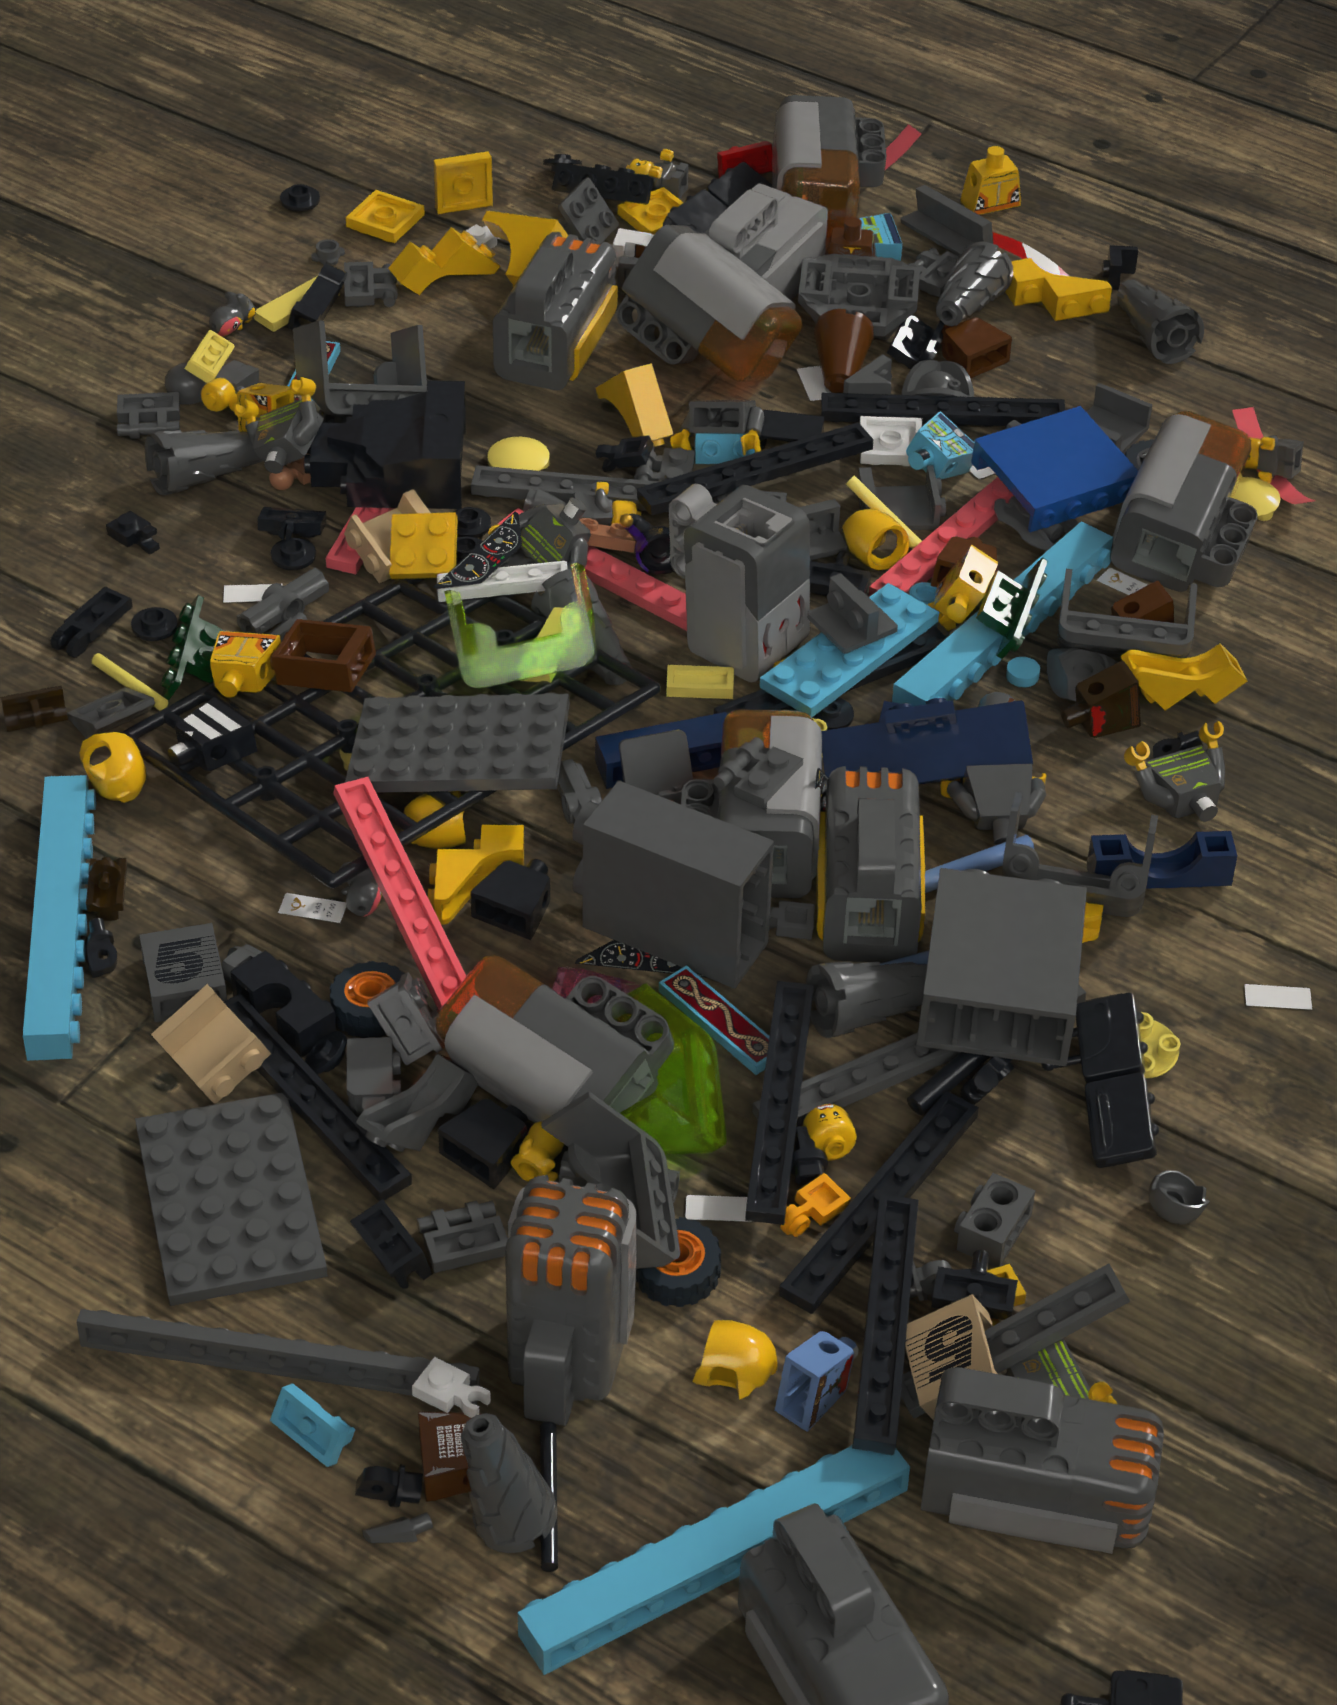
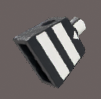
M214 697L176 723L175 731L178 744L170 747L167 752L171 762L176 767L193 761L205 771H212L251 755L258 750L252 723Z

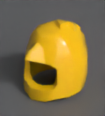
M876 509L860 510L853 513L842 526L846 544L851 553L863 564L875 570L890 569L908 553L909 539L906 530L885 512ZM888 530H891L897 536V546L890 556L883 559L878 558L872 552L885 543L886 533Z
M110 732L94 734L83 741L79 752L80 760L95 791L100 796L112 801L125 803L134 800L141 792L146 781V767L133 739L126 734ZM103 746L108 747L111 756L99 764L91 765L90 756L92 752Z
M448 791L458 798L462 796L460 791ZM423 794L412 800L405 807L404 814L419 822L444 807V805L433 797ZM464 811L411 843L431 849L452 848L465 844Z
M714 1320L706 1342L702 1363L696 1368L693 1383L708 1387L722 1385L736 1388L739 1400L749 1396L755 1388L762 1387L770 1376L776 1373L778 1368L776 1349L764 1332L750 1325L732 1320Z

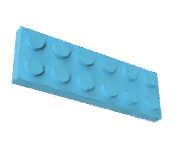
M887 583L869 598L898 625L896 633L844 654L821 632L761 676L760 688L807 717L812 718L935 625L939 620V611Z

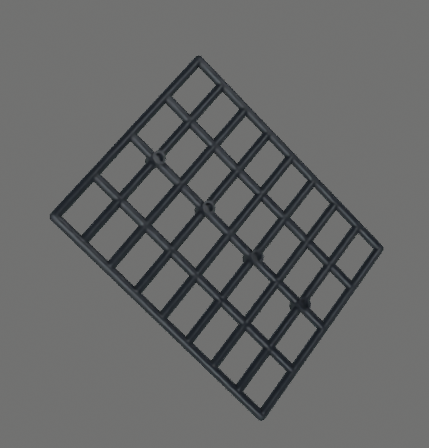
M427 578L398 579L322 621L346 624L356 617L365 614L401 636L376 650V655L366 671L376 666L415 690L404 697H441L448 695L442 690L466 676L498 695L515 693L522 695L545 694L561 686L602 711L579 726L567 720L563 751L657 695L661 690L658 682L581 638L576 637L571 649L582 654L583 657L558 670L552 683L541 681L521 693L481 668L496 659L502 663L516 660L522 664L529 652L519 646L539 635L547 619L505 595L467 599L452 608L414 586ZM402 593L439 616L413 629L377 606ZM491 602L530 625L516 633L510 630H500L495 633L466 615ZM453 623L491 645V647L471 659L465 660L428 636ZM412 645H416L453 667V669L437 678L433 674H423L418 677L389 658ZM307 654L304 655V657L312 658ZM599 664L640 689L615 703L575 680L574 677ZM271 679L263 690L284 703L256 718L221 695L219 690L215 688L213 681L121 732L133 739L143 760L329 888H337L369 868L352 831L334 820L343 814L337 801L320 811L281 785L284 781L307 768L334 785L345 783L346 776L322 760L340 749L344 753H352L359 723L352 719H345L339 722L310 704L333 690L309 688L296 695ZM357 685L352 692H343L362 705L365 698L375 697ZM215 697L250 721L253 726L254 735L261 736L295 760L276 771L271 766H263L257 769L242 758L227 764L252 781L253 784L225 799L188 774L191 770L199 767L193 761L176 767L168 759L138 740V738L165 723L175 729L176 723L183 719L180 717L181 714ZM298 711L335 735V737L307 751L270 726ZM498 790L469 791L459 798L448 791L424 792L440 802L444 807L419 822L414 821L381 798L379 800L390 822L404 830L397 834L402 846L405 847ZM257 797L264 801H271L277 798L307 819L284 833L277 835L239 809V807ZM318 828H322L362 856L333 873L292 844Z

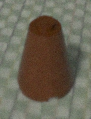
M834 309L823 313L817 320L814 336L825 387L833 393L844 392V381L862 368L872 343L874 326L871 320L860 312L856 311L855 315L846 313V309Z

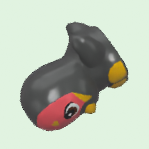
M233 292L225 294L226 305L217 308L211 313L209 326L212 331L224 337L235 330H242L243 322L249 323L253 319L256 309L246 295Z
M350 862L343 863L340 868L344 867ZM370 868L348 880L349 886L341 890V893L346 895L347 908L353 914L361 917L371 915L378 908L382 897L378 884Z

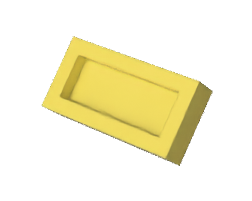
M668 665L666 697L733 699V667Z

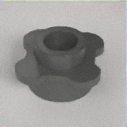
M321 240L316 244V253L311 255V259L315 262L320 261L323 265L325 263L335 265L338 263L339 257L345 254V250L339 247V243L335 240Z

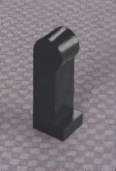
M325 263L300 302L297 301L292 308L287 328L293 330V328L303 326L298 321L301 317L312 323L323 321L342 289L347 272L329 263Z

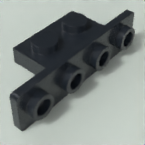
M558 163L556 165L552 190L570 194L584 179L590 178L603 199L648 205L654 178L649 175L635 174L634 170L619 168L618 171L611 170V167L595 164V168Z

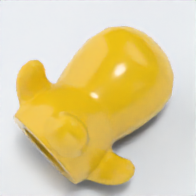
M538 1121L530 1127L527 1136L520 1145L519 1153L511 1160L512 1167L526 1181L542 1175H548L549 1181H555L558 1178V1173L551 1170L555 1167L554 1159L561 1153L565 1144L542 1129V1121Z

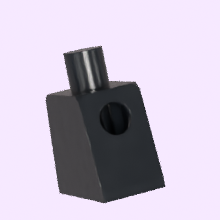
M531 859L526 867L510 860L504 861L470 892L471 917L531 940L550 903V878L546 875L548 873L546 864L539 859Z
M483 1099L438 1128L439 1153L492 1189H495L511 1170V1160L519 1153L520 1145L527 1136V1126L524 1122L528 1120V1117L513 1105L503 1109L493 1101Z

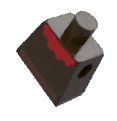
M1120 661L1079 682L1075 687L1076 704L1061 709V717L1067 728L1082 724L1089 736L1093 738L1140 727L1139 681L1125 661Z

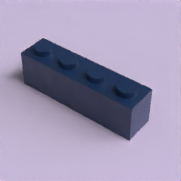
M718 713L595 737V763L606 789L613 788L618 780L624 782L618 746L620 741L634 737L678 729L682 730L687 735L692 772L720 767L722 754L731 748H738V737L727 713Z

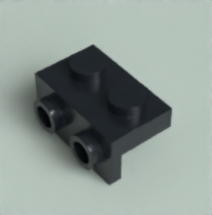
M911 315L899 326L886 353L910 369L920 361L933 360L937 353L936 348L943 340L942 329L945 324L939 320L934 328H931Z

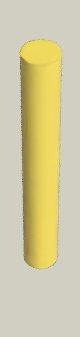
M855 475L848 480L845 485L870 509L887 513L906 530L909 547L914 549L922 542Z
M100 653L93 656L92 664L123 686L153 697L155 701L154 707L159 711L168 706L169 702L166 698Z

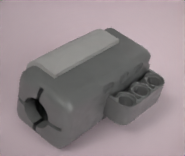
M813 1503L775 1519L772 1538L746 1552L741 1560L738 1607L746 1620V1636L785 1704L948 1705L949 1694L944 1681L840 1517L837 1515L827 1517L821 1507Z

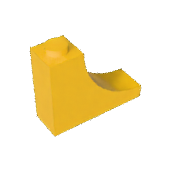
M486 211L482 219L494 237L504 239L510 243L511 257L505 275L513 284V287L547 235L552 232H560L562 237H568L561 224L555 219Z
M652 363L625 370L596 387L598 398L609 400L619 410L632 437L650 435L653 446L657 448L665 445L664 439L673 435Z

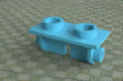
M695 433V464H720L743 457L741 437L746 433ZM755 449L748 450L745 456L755 453Z

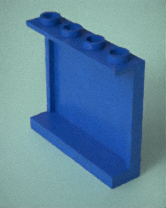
M1081 406L976 438L971 463L977 470L990 467L1030 514L1028 531L1030 533L1124 502L1138 473L1137 468Z

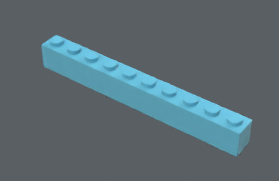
M1081 521L1014 579V581L1023 585L1026 575L1042 557L1048 561L1044 571L1047 574V578L1036 592L1040 594V597L1035 606L1029 611L1032 614V619L1021 634L1026 636L1030 632L1033 633L1044 619L1054 615L1062 603L1066 569H1073L1070 600L1079 588L1091 582L1097 572L1109 566L1111 563L1113 536ZM977 611L894 683L892 702L899 704L909 703L912 706L925 705L926 701L934 698H944L946 701L958 700L965 689L973 682L977 683L991 666H996L1001 661L996 654L1003 636L977 620Z
M87 775L45 777L23 1026V1040L27 1061L72 1059L73 1043H80L79 1021H75V1016L82 1015L81 993L77 994V989H83L84 972L83 967H79V962H85L86 960L85 941L81 940V936H87L88 930L87 915L83 914V910H87V888H84V886L88 884L90 863H86V859L93 858L92 838H88L89 834H94V815L90 813V810H96L95 789H89Z
M851 1445L836 1454H827L821 1457L814 1465L800 1472H791L785 1475L780 1482L764 1490H754L744 1500L728 1508H718L709 1517L693 1525L682 1526L671 1536L655 1544H646L638 1549L635 1554L619 1562H610L604 1565L597 1573L581 1581H572L566 1584L561 1591L543 1600L536 1599L531 1601L523 1610L518 1612V1636L543 1675H546L740 1576V1563L743 1556L749 1550L764 1544V1541L772 1538L775 1519L816 1503L827 1517L837 1515L845 1523L906 1492L908 1489L910 1466L896 1448L894 1455L852 1449Z

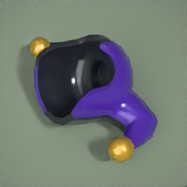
M638 514L622 515L619 520L621 526L625 527V530L636 541L635 557L638 564L646 572L652 574L675 572L670 560L669 528L665 526H652Z

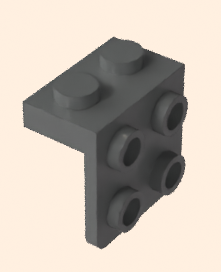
M678 729L620 741L618 747L624 783L681 804L683 785L693 780L686 733Z

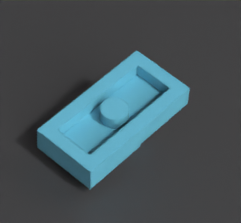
M292 1383L282 1387L270 1422L326 1467L337 1464L342 1448L351 1442L355 1428L349 1426L341 1417L330 1415L321 1408L320 1404Z

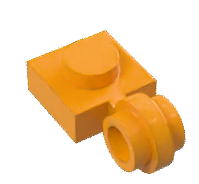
M823 1173L797 1191L794 1201L799 1207L795 1204L786 1207L785 1223L780 1225V1229L786 1235L792 1234L794 1237H798L809 1227L811 1220L808 1218L809 1216L822 1226L844 1211L849 1205L851 1197L829 1176Z

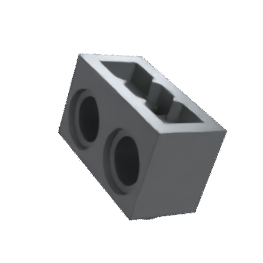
M992 1173L985 1186L980 1184L976 1188L971 1200L972 1207L968 1212L962 1211L958 1217L954 1232L959 1234L957 1251L973 1257L975 1251L981 1250L980 1261H982L983 1251H986L990 1255L988 1264L996 1268L1000 1267L1032 1216L1035 1190Z

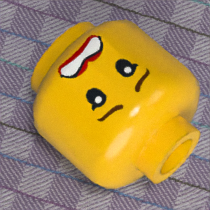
M824 1104L810 1111L803 1120L802 1126H806L810 1138L815 1142V1148L821 1149L826 1154L828 1161L843 1158L855 1146L857 1138L855 1128L848 1113L842 1107L835 1104Z

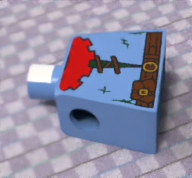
M820 1331L787 1354L774 1411L808 1432L847 1389L853 1359L858 1356V1347L854 1341L848 1337H841L838 1340L829 1333Z

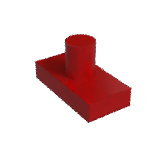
M764 141L743 147L733 146L729 150L718 152L719 178L725 174L726 169H733L741 162L747 163L759 174L772 171V143Z

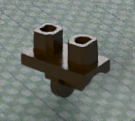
M61 685L0 697L7 732L30 727L40 729L45 724L68 720Z
M103 857L101 860L90 858L86 908L87 912H96V917L102 918L104 921L118 920L119 911H124L127 874L126 858H118L114 861L109 857Z

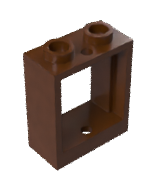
M297 619L291 629L285 633L284 639L271 655L270 665L271 669L275 671L277 684L352 692L376 655L371 626ZM306 652L339 655L337 660L308 658L304 657Z

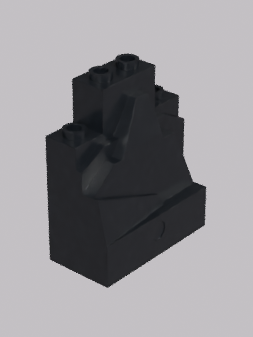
M427 380L426 392L398 400H372L368 405L353 404L352 417H347L345 423H322L307 452L310 455H305L304 471L305 474H310L311 487H340L341 494L347 495V507L397 508L402 495L414 489L428 509H461L464 435H466L465 381Z

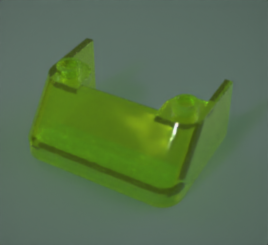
M577 562L570 564L577 601L566 605L561 612L560 622L563 633L498 646L496 634L489 625L484 623L467 625L460 592L453 590L444 591L460 671L467 685L482 689L585 667L593 661L596 654L595 617L583 565Z
M645 983L627 995L661 1015L667 1021L674 1040V1048L658 1070L657 1080L659 1083L655 1092L623 1110L620 1114L652 1136L660 1144L665 1155L712 1153L727 1142L715 1044L703 1028ZM621 1015L617 1022L628 1021L632 1015ZM651 1034L647 1041L654 1042L660 1039L662 1034Z

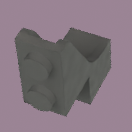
M436 1054L429 1068L412 1087L365 1109L356 1123L368 1131L365 1137L379 1146L386 1147V1145H389L400 1152H403L405 1148L421 1151L439 1117H444L445 1113L456 1116L462 1113L478 1083L470 1072L454 1064L451 1058Z

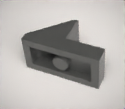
M882 354L844 381L843 393L891 394L892 359Z

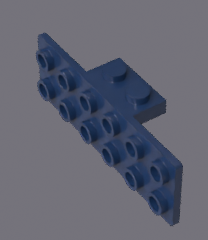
M934 698L926 701L925 705L912 706L909 703L894 705L892 710L884 711V722L821 731L824 771L828 778L833 770L842 766H846L848 771H857L860 766H867L869 772H878L881 767H888V771L891 773H899L904 768L916 775L920 785L963 778L966 766L1032 764L1033 767L1025 705L1022 700L955 710L953 700L946 701L944 698Z

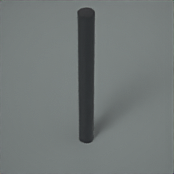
M544 1422L540 1425V1474L552 1490L557 1504V1428L553 1422ZM558 1513L554 1528L545 1539L541 1534V1569L545 1572H553L558 1569Z

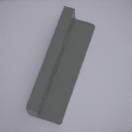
M926 185L916 188L918 210L900 218L902 224L958 256L965 247L974 242L993 243L991 221Z

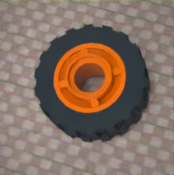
M368 961V963L361 964L360 962L354 964V966L342 970L340 975L337 974L334 978V983L330 985L329 994L331 1005L336 1012L335 1024H338V1028L348 1032V1035L361 1038H379L387 1035L367 1004V1001L399 982L405 972H401L399 967L388 965L386 962Z
M679 1217V1219H676L680 1257L664 1267L636 1269V1282L639 1283V1289L646 1293L649 1299L654 1302L656 1300L664 1306L675 1305L676 1307H684L687 1304L694 1305L703 1298L706 1299L710 1292L717 1287L718 1278L721 1276V1248H719L717 1237L712 1235L711 1229L707 1226H702L699 1221H691L685 1217Z

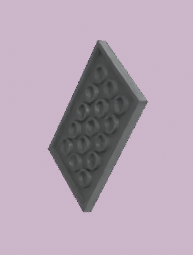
M515 693L491 696L479 694L476 696L444 695L441 697L409 696L398 698L378 696L365 698L345 783L369 777L376 793L557 789L570 707L569 694L545 693L522 695Z
M283 1093L135 1118L170 1306L328 1277L327 1265L288 1098Z

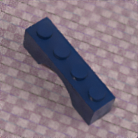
M1231 831L1196 832L1186 844L1175 850L1164 853H1152L1146 889L1232 886L1238 855ZM1126 834L1091 835L1086 865L1087 870L1090 873L1111 876L1113 870L1122 863L1143 864L1145 852L1135 848L1129 842Z

